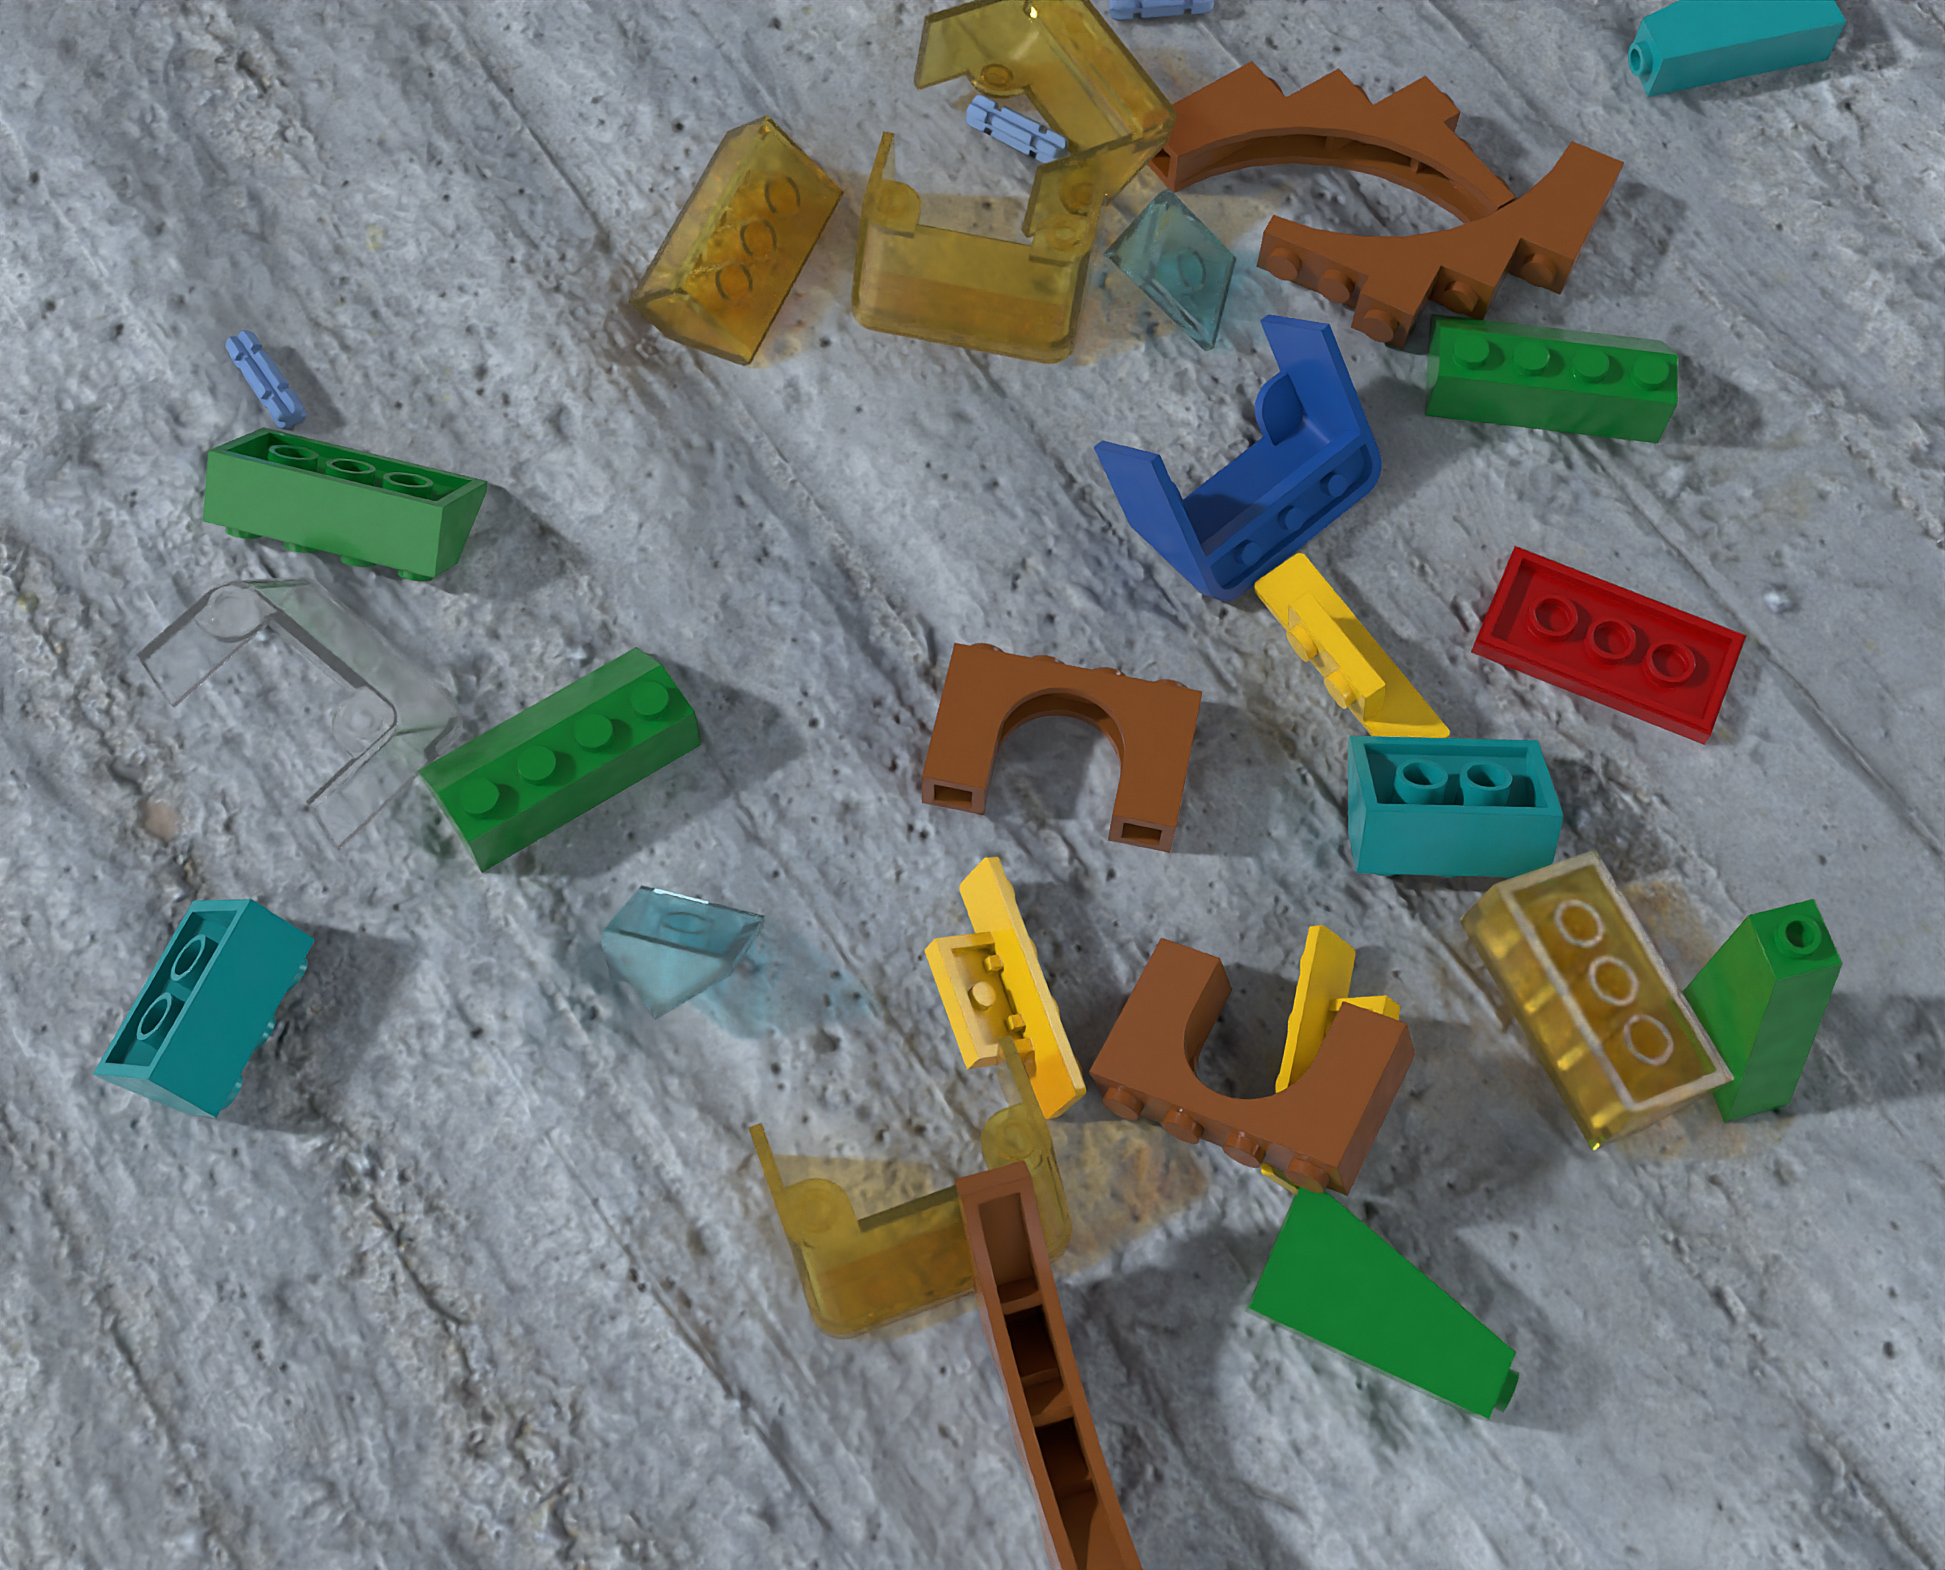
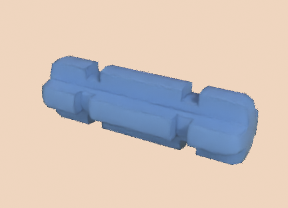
M1108 0L1111 19L1115 21L1134 19L1133 14L1140 13L1141 19L1183 16L1184 10L1190 9L1191 15L1208 14L1213 11L1214 0Z
M983 94L976 95L972 103L969 104L966 111V122L968 125L984 133H987L988 129L992 130L991 137L1028 156L1032 155L1033 152L1037 153L1035 159L1050 167H1057L1065 158L1069 143L1066 136L1050 128L1047 129V132L1042 131L1044 125L1007 106H1003L1001 110L998 109L999 102Z
M242 330L237 336L229 337L225 348L228 350L230 358L237 368L243 372V377L263 406L268 408L269 414L277 426L288 430L295 424L302 423L307 416L302 401L295 391L290 389L288 381L270 355L262 349L263 345L256 335L251 331Z

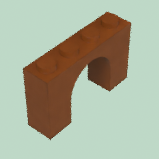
M954 643L922 773V803L984 815L996 759L1001 746L1008 736L1021 725L1045 716L1072 717L1098 729L1109 740L1119 760L1120 779L1108 841L1170 853L1178 821L1202 691L1188 689L1184 684L1170 679H1161L1153 682L1127 677L1123 672L1109 667H1098L1092 670L1066 665L1060 659L1048 655H1036L1031 658L1006 653L999 647L987 643H975L971 646Z
M1161 937L1089 1071L1103 1098L1102 1103L1113 1113L1128 1120L1136 1121L1141 1115L1161 1123L1164 1130L1181 1141L1197 1144L1200 1139L1221 1146L1225 1154L1242 1165L1260 1168L1261 1164L1264 1163L1282 1170L1293 1183L1311 1192L1323 1193L1325 1188L1348 1196L1415 1056L1407 1023L1343 1001L1312 1064L1294 1084L1276 1094L1257 1099H1237L1221 1095L1208 1088L1197 1078V1066L1203 1045L1232 991L1231 984L1219 957Z

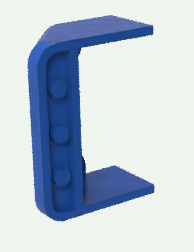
M1270 314L1260 320L1280 369L1279 373L1262 386L1256 398L1255 417L1263 437L1184 499L1177 486L1171 481L1159 454L1104 440L1094 446V450L1129 525L1198 592L1220 601H1232L1240 597L1258 579L1275 569L1367 495L1378 482L1382 468L1380 451L1330 324Z

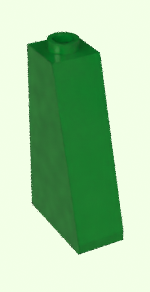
M1815 899L1748 915L1674 1001L1724 1123L1783 1108L1791 1102L1843 964Z
M1298 1186L1245 1312L1478 1420H1489L1493 1409L1504 1412L1511 1401L1519 1379V1372L1510 1369L1516 1351L1325 1190L1323 1193H1315Z

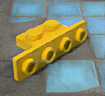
M1295 554L1255 582V593L1286 630L1287 639L1297 655L1305 662H1312L1324 677V684L1335 702L1343 709L1349 708L1371 736L1449 738L1450 730L1305 554Z
M997 856L985 857L959 885V890L975 933L935 938L924 951L966 1069L1023 1061L1044 1119L1058 1118L1086 1094L1082 1068L1078 1059L1073 1055L1060 1020L1058 1004L1050 994L1037 960L1035 944L1026 931L1015 901L1014 888L1006 878L1000 859Z
M1325 925L1310 926L1308 930L1305 950L1300 959V975L1293 1010L1288 1019V1035L1280 1074L1275 1084V1093L1283 1091L1294 1084L1308 1070L1343 1001L1399 1020L1401 1006L1387 995L1348 998L1356 951L1354 947ZM1264 1163L1261 1164V1172L1264 1176L1291 1193H1296L1298 1185L1293 1183L1285 1175L1284 1171Z

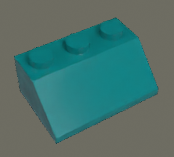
M1349 736L1348 836L1356 873L1379 876H1393L1395 874L1438 875L1446 878L1458 876H1490L1507 879H1521L1523 877L1550 878L1564 815L1538 740Z
M252 899L193 901L93 1074L109 1083L187 1115L217 1118L220 1111L227 1108L237 1097L243 1083L241 1073L253 1051L259 1049L273 1032L276 1018L273 1015L285 993L293 989L302 979L308 965V960L305 957L315 939Z

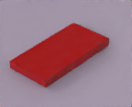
M1514 546L1471 653L1705 745L1713 731L1747 635Z

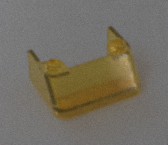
M974 0L925 15L913 84L918 90L966 76L978 92L992 99H1008L1025 93L1050 128L1066 136L1069 140L1067 149L1071 155L1037 166L1021 229L1026 238L1103 211L1169 142L1176 122L1174 107L1090 0Z
M883 131L862 203L851 286V310L854 319L866 329L1043 364H1053L1065 360L1072 354L1076 346L1103 235L1110 173L1098 171L1087 217L1067 213L1050 215L1038 224L1032 245L1015 243L919 224L921 216L920 197L911 186L895 181V133Z
M1011 1035L998 1039L995 1074L1008 1107L994 1113L985 1123L981 1134V1152L988 1170L1025 1160L1032 1176L1050 1264H1053L1064 1255L1069 1246L1072 1234V1220L1049 1128ZM762 1123L748 1127L755 1158L810 1317L814 1325L823 1334L835 1339H851L975 1293L972 1282L974 1273L956 1185L857 1220L846 1192L830 1180L811 1178L784 1187Z

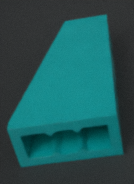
M1678 0L1642 19L1635 40L1628 50V63L1632 74L1639 77L1647 96L1651 97L1828 60L1846 24V20L1835 0Z

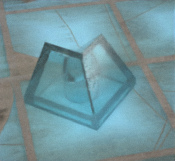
M1170 189L1161 191L1104 254L1204 351H1209L1215 347L1237 258Z
M641 885L602 931L601 946L610 977L614 980L630 983L656 1020L729 977L763 929L765 915Z

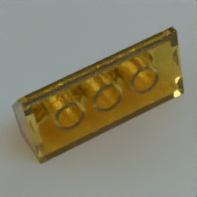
M768 114L727 131L628 302L669 340L741 366L750 365L844 192Z
M1596 850L1494 884L1460 919L1462 926L1592 1151L1651 1127L1735 1079Z

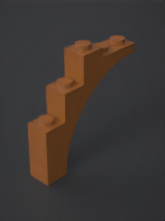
M1251 61L1148 117L1144 122L1140 157L1172 193L1209 177L1248 167L1295 163L1340 167L1381 177L1421 194L1455 215L1464 224L1489 216L1515 201L1516 198L1506 182L1499 176H1495L1474 154L1471 146L1455 134L1461 112L1455 106L1451 97L1441 92L1426 75L1381 101L1372 104L1366 92L1360 86L1354 85L1339 68L1285 97L1278 83L1274 79L1267 77Z
M1571 141L1553 169L1522 197L1491 215L1448 230L1411 236H1357L1315 229L1273 215L1263 233L1256 267L1270 272L1278 279L1294 282L1322 294L1332 302L1343 303L1354 308L1355 313L1351 328L1365 333L1375 341L1386 342L1403 350L1430 300L1445 306L1456 314L1484 320L1508 273L1524 279L1533 286L1543 287L1561 295L1610 199L1624 162Z
M1023 1160L954 1179L974 1273L972 1282L982 1330L1003 1385L1013 1439L1035 1497L1044 1547L1052 1570H1143L1118 1502L1083 1390L1052 1273L1032 1176L1026 1162Z

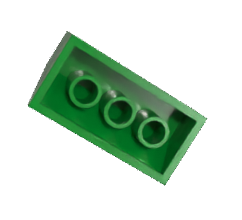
M1432 314L1425 416L1658 443L1678 405V354L1661 340Z
M263 427L208 450L203 522L226 527L225 532L233 537L257 539L265 536L283 541L282 546L294 552L314 553L322 550L340 555V561L351 566L372 567L379 564L398 569L397 574L405 579L430 581L458 563L486 495L488 481Z
M635 647L419 769L418 773L475 864L483 873L699 747L701 741L695 711L663 665Z

